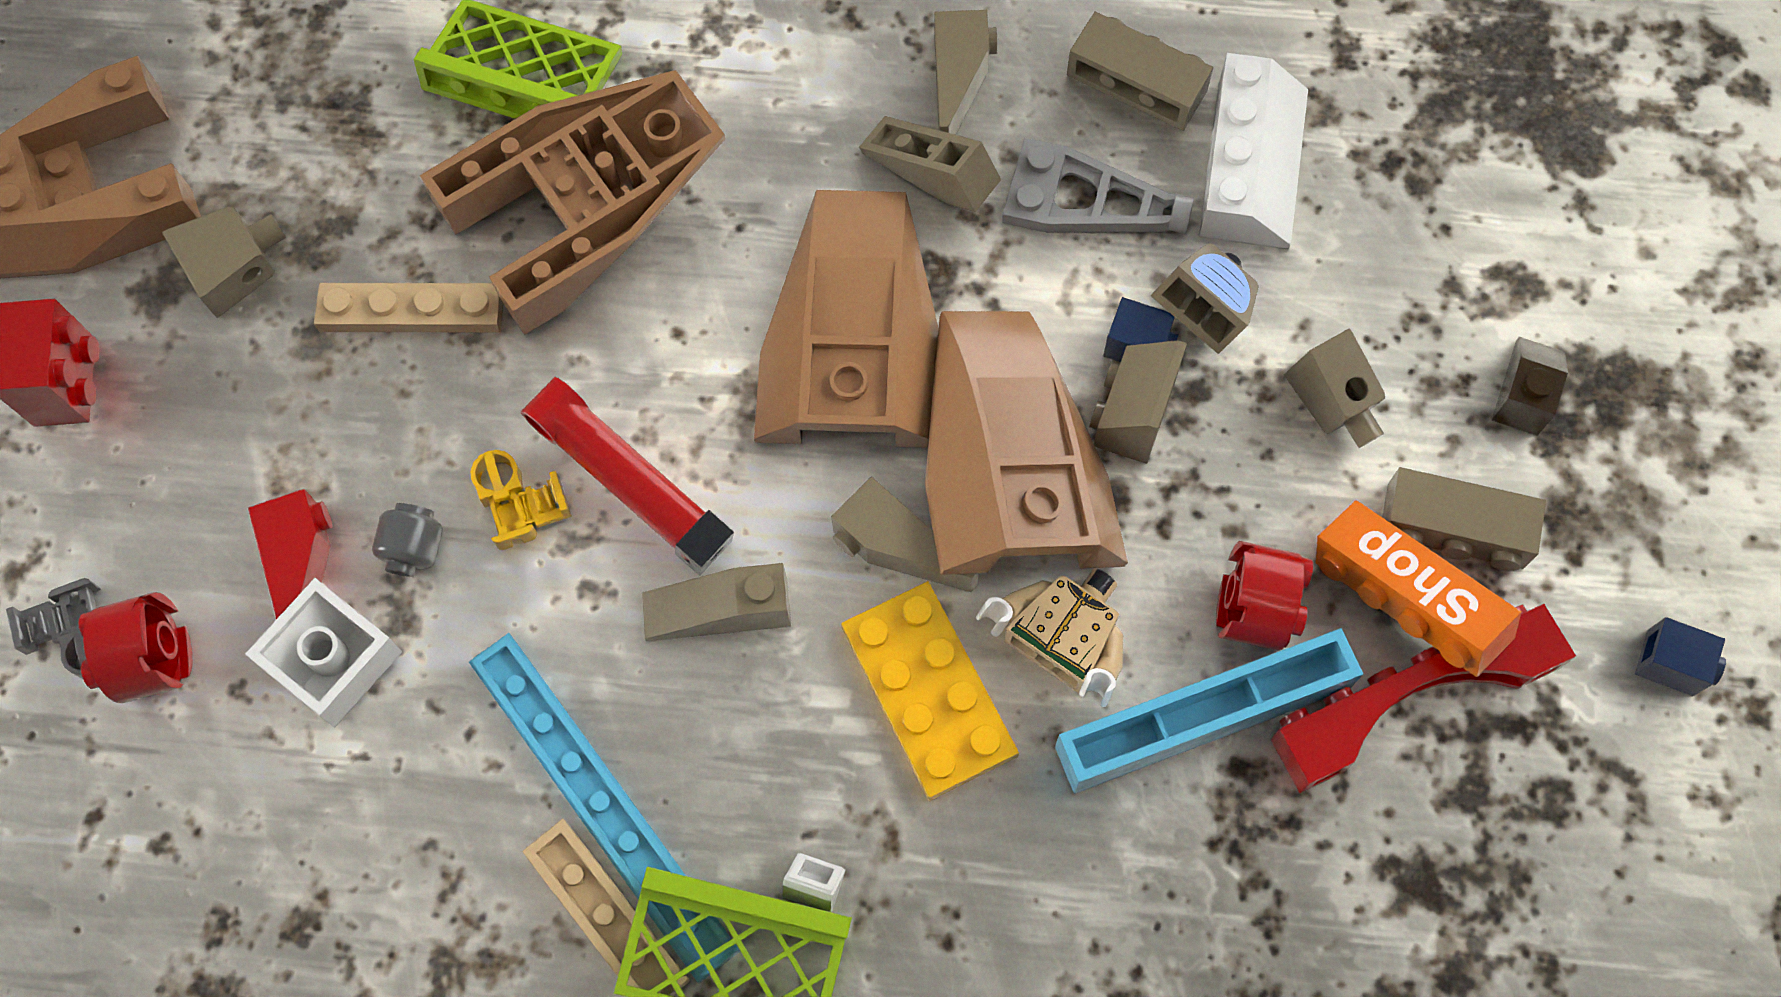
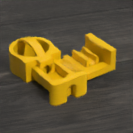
M501 450L487 451L479 455L473 462L470 470L471 480L483 506H490L498 532V536L492 537L491 540L499 550L513 547L512 540L521 539L523 543L534 540L537 537V531L533 526L534 523L539 528L572 517L561 480L556 470L549 472L550 479L546 480L548 486L545 484L543 485L544 487L536 490L528 486L524 490L522 472L514 458L507 452ZM496 463H506L513 470L511 479L505 486H503ZM486 468L493 486L492 490L484 488L481 484V476ZM506 500L509 501V502L506 503V504H501V502H503V501H506ZM555 502H558L559 508H556Z

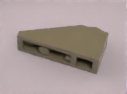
M987 10L934 12L938 130L957 134L988 73L989 54H997V28L988 27Z
M884 116L859 146L864 155L939 201L972 212L978 210L1001 181L981 141Z
M872 476L831 516L833 532L835 533L832 538L851 557L858 554L869 564L972 592L978 586L979 573L941 575L933 530Z
M783 563L731 568L642 592L646 641L791 627L788 582Z

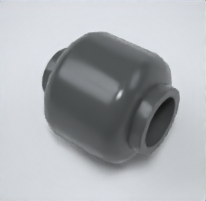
M396 503L395 509L387 510L381 514L372 552L379 560L386 562V572L414 577L416 569H427L434 565L443 532L441 524L433 518L434 511L417 505Z

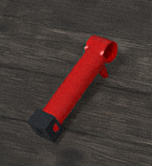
M554 377L521 410L525 420L540 435L552 444H557L669 543L675 549V554L699 576L732 542L734 535L732 529L710 510L705 512L597 417L589 409L585 401L561 379Z

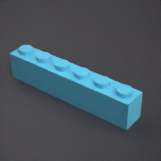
M1342 628L1061 733L1058 736L1055 749L1073 793L1076 794L1323 700L1343 688H1352L1361 678L1363 672Z

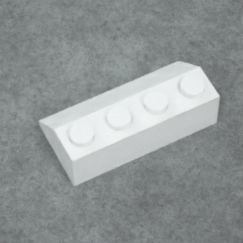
M1235 53L1226 54L1218 85L1199 236L1285 249H1289L1291 246L1308 89L1272 58Z

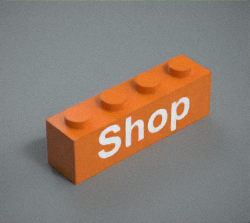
M1355 500L1317 536L1315 563L1319 565L1327 577L1334 581L1343 582L1356 591L1368 606L1374 609H1381L1398 621L1406 633L1428 642L1439 650L1443 658L1451 665L1464 668L1478 677L1515 639L1521 616L1520 610L1359 501Z

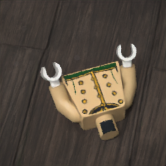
M1094 568L1081 586L1068 577L1061 575L1053 583L1042 580L1016 590L1002 599L992 597L985 602L977 614L976 620L980 621L984 617L992 619L996 623L990 632L993 636H999L1005 626L1010 623L1006 628L1005 643L1072 688L1081 697L1084 698L1087 691H1095L1103 698L1100 706L1106 707L1116 686V680L1123 668L1124 637L1116 626L1119 613L1105 603L1117 587L1116 581L1110 575Z

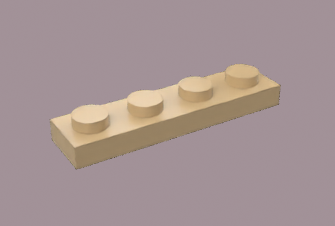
M319 283L314 325L319 332L501 333L503 303L492 283Z
M561 819L522 852L618 976L636 910L567 821ZM644 922L653 940L655 942L658 941V938L654 935L651 929ZM642 932L636 954L649 946ZM663 945L659 946L658 948L673 975L681 971L682 969ZM653 951L633 962L627 985L650 990L668 979ZM686 975L677 980L681 989L690 982ZM672 984L658 991L659 993L671 996L676 994Z

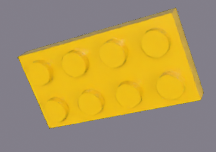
M929 581L841 623L842 630L929 801L1019 757L1016 745Z

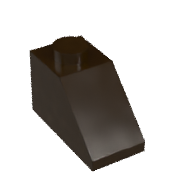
M1518 337L1492 421L1538 436L1557 412L1568 375L1565 352Z

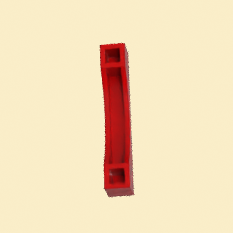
M1542 604L1529 611L1526 610L1524 605L1516 607L1521 611L1515 639L1478 677L1464 668L1451 665L1443 658L1440 651L1432 646L1410 659L1413 666L1397 673L1394 666L1388 667L1369 677L1367 682L1370 686L1356 693H1353L1350 687L1343 688L1323 700L1326 707L1311 714L1308 713L1306 708H1302L1279 720L1282 728L1271 738V742L1299 793L1344 773L1355 763L1364 739L1379 717L1389 708L1413 694L1436 686L1462 682L1490 683L1519 689L1561 669L1574 659L1576 654L1546 605Z

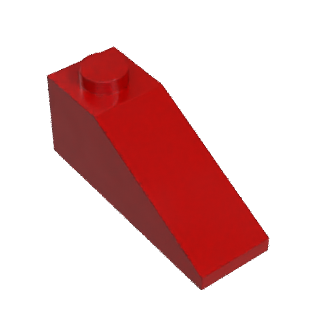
M305 489L248 507L276 619L314 578L323 583L331 548L326 531L332 528L329 511L323 501L317 503Z

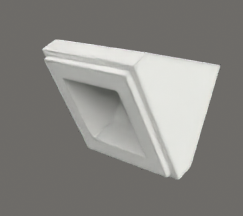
M798 853L784 878L782 885L783 898L812 908L832 912L846 869Z

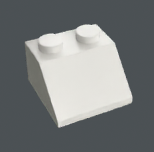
M314 578L245 655L333 727H336L402 651L387 635L319 580Z

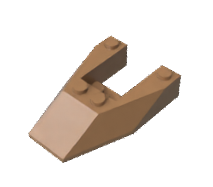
M138 56L93 71L0 134V279L76 273L164 241L166 239L162 234L163 231L201 217L192 189L172 163L100 189L96 187L85 149L169 120L159 85Z
M674 70L537 106L419 176L433 203L455 235L535 187L538 188L567 230L489 276L501 302L523 334L526 335L565 311L640 237L726 138L723 131L682 77Z

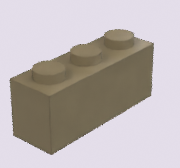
M1094 11L1070 49L1067 76L1184 131L1208 91L1214 67L1205 63L1196 55L1185 54L1166 45L1158 37L1147 36L1126 26L1117 18L1107 17Z
M1399 467L1388 483L1382 518L1425 547L1441 550V554L1448 558L1465 560L1472 557L1490 561V565L1496 569L1515 571L1524 569L1539 554L1546 500Z

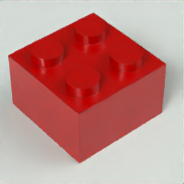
M55 298L0 303V400L33 427L89 423L91 405H94L96 401V387L93 382L94 363L98 362L100 355L99 344L95 336Z

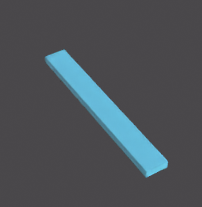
M506 634L471 659L469 664L639 900L647 867L686 876L511 634ZM649 901L647 913L664 936L682 926L671 906ZM679 908L687 922L701 914ZM708 916L690 927L705 954L710 953L732 939L717 917ZM686 931L668 941L686 967L700 959ZM734 944L710 959L709 961L714 970L716 971L737 955L740 949ZM704 964L690 972L698 983H701L710 976Z

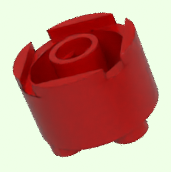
M1238 541L1228 559L1229 561L1237 562L1235 570L1230 575L1223 574L1216 609V626L1224 629L1218 633V636L1221 639L1280 651L1288 646L1291 634L1301 636L1305 629L1307 607L1301 605L1303 588L1308 587L1312 577L1313 561L1312 559L1302 557L1299 553Z
M153 592L95 608L91 612L80 615L78 624L83 636L86 660L81 664V674L87 687L90 689L99 688L110 700L122 704L178 689L184 685L180 681L190 677L193 666L191 640L186 626L176 627L171 614L179 611L167 596L159 592Z

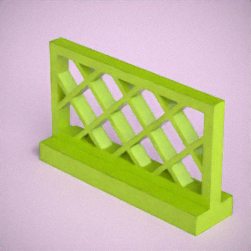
M461 0L430 49L421 47L413 60L422 90L516 119L537 106L578 96L563 91L561 88L584 81L587 87L584 94L603 89L622 56V47L619 44L477 1ZM469 15L484 19L488 23L467 31L463 27ZM517 29L524 31L527 35L526 37L505 43L501 33ZM494 36L498 44L497 46L475 52L471 44L472 42ZM553 41L563 43L566 46V49L544 55L540 45ZM465 45L469 53L459 58L445 54L447 50ZM530 48L534 49L538 58L519 64L514 63L511 54ZM592 53L605 56L602 62L588 67H584L580 57ZM504 57L509 67L495 70L481 64ZM573 60L577 70L555 77L551 66ZM544 69L548 79L537 83L524 79L521 76Z
M651 867L646 868L613 994L625 997H675L658 992L672 984L679 997H686L677 980L704 964L719 989L717 993L710 997H730L728 994L730 991L754 976L757 978L766 996L774 997L760 973L787 956L802 984L781 997H794L805 989L810 997H818L812 985L823 978L820 997H832L852 917ZM649 901L671 906L682 924L681 927L656 942L644 924ZM679 908L701 914L687 922ZM708 916L721 918L733 938L710 953L705 954L690 927ZM730 921L752 927L738 935ZM760 928L773 931L784 951L756 967L741 940ZM686 931L700 959L673 975L658 947ZM642 932L649 946L636 954ZM782 934L802 938V940L788 947ZM810 941L832 946L827 968L807 979L793 952ZM737 944L752 971L724 987L709 960ZM653 951L668 979L650 990L627 985L633 962Z

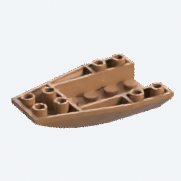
M816 190L760 351L754 432L755 443L802 444L803 430L895 433L896 447L928 448L939 327L906 192Z
M942 311L939 316L925 488L941 575L988 573L999 557L1077 554L1080 569L1125 567L1128 561L1109 475L1042 332L1029 311Z

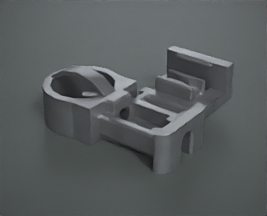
M82 578L51 590L48 598L54 601L55 604L47 601L23 611H19L14 607L7 608L6 613L15 649L28 655L38 651V645L50 640L55 644L59 643L61 662L64 668L83 679L81 670L76 665V656H78L80 664L86 660L83 636L79 630L78 622L80 615L91 612L96 608L93 592L101 590V588L89 579ZM26 623H28V627H29V631H30V635H31V640H30V636H29V632H28V628H27V624H26Z

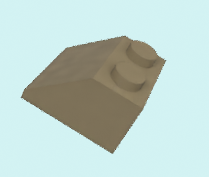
M1168 341L1126 346L1121 362L1112 360L1104 382V387L1111 389L1106 403L1097 401L1089 424V428L1097 430L1094 440L1095 447L1145 464L1148 463L1187 343Z

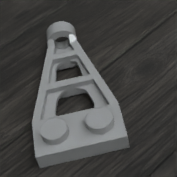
M1024 138L1004 207L1002 223L1046 233L1168 232V230L1186 234L1194 198L1168 193L1072 148ZM1074 175L1090 182L1097 190L1094 204L1086 209H1062L1057 206L1055 198L1060 180L1064 176ZM1115 189L1138 197L1141 201L1140 211L1133 216L1107 213L1104 210L1108 192ZM1165 209L1172 211L1171 215L1163 216Z

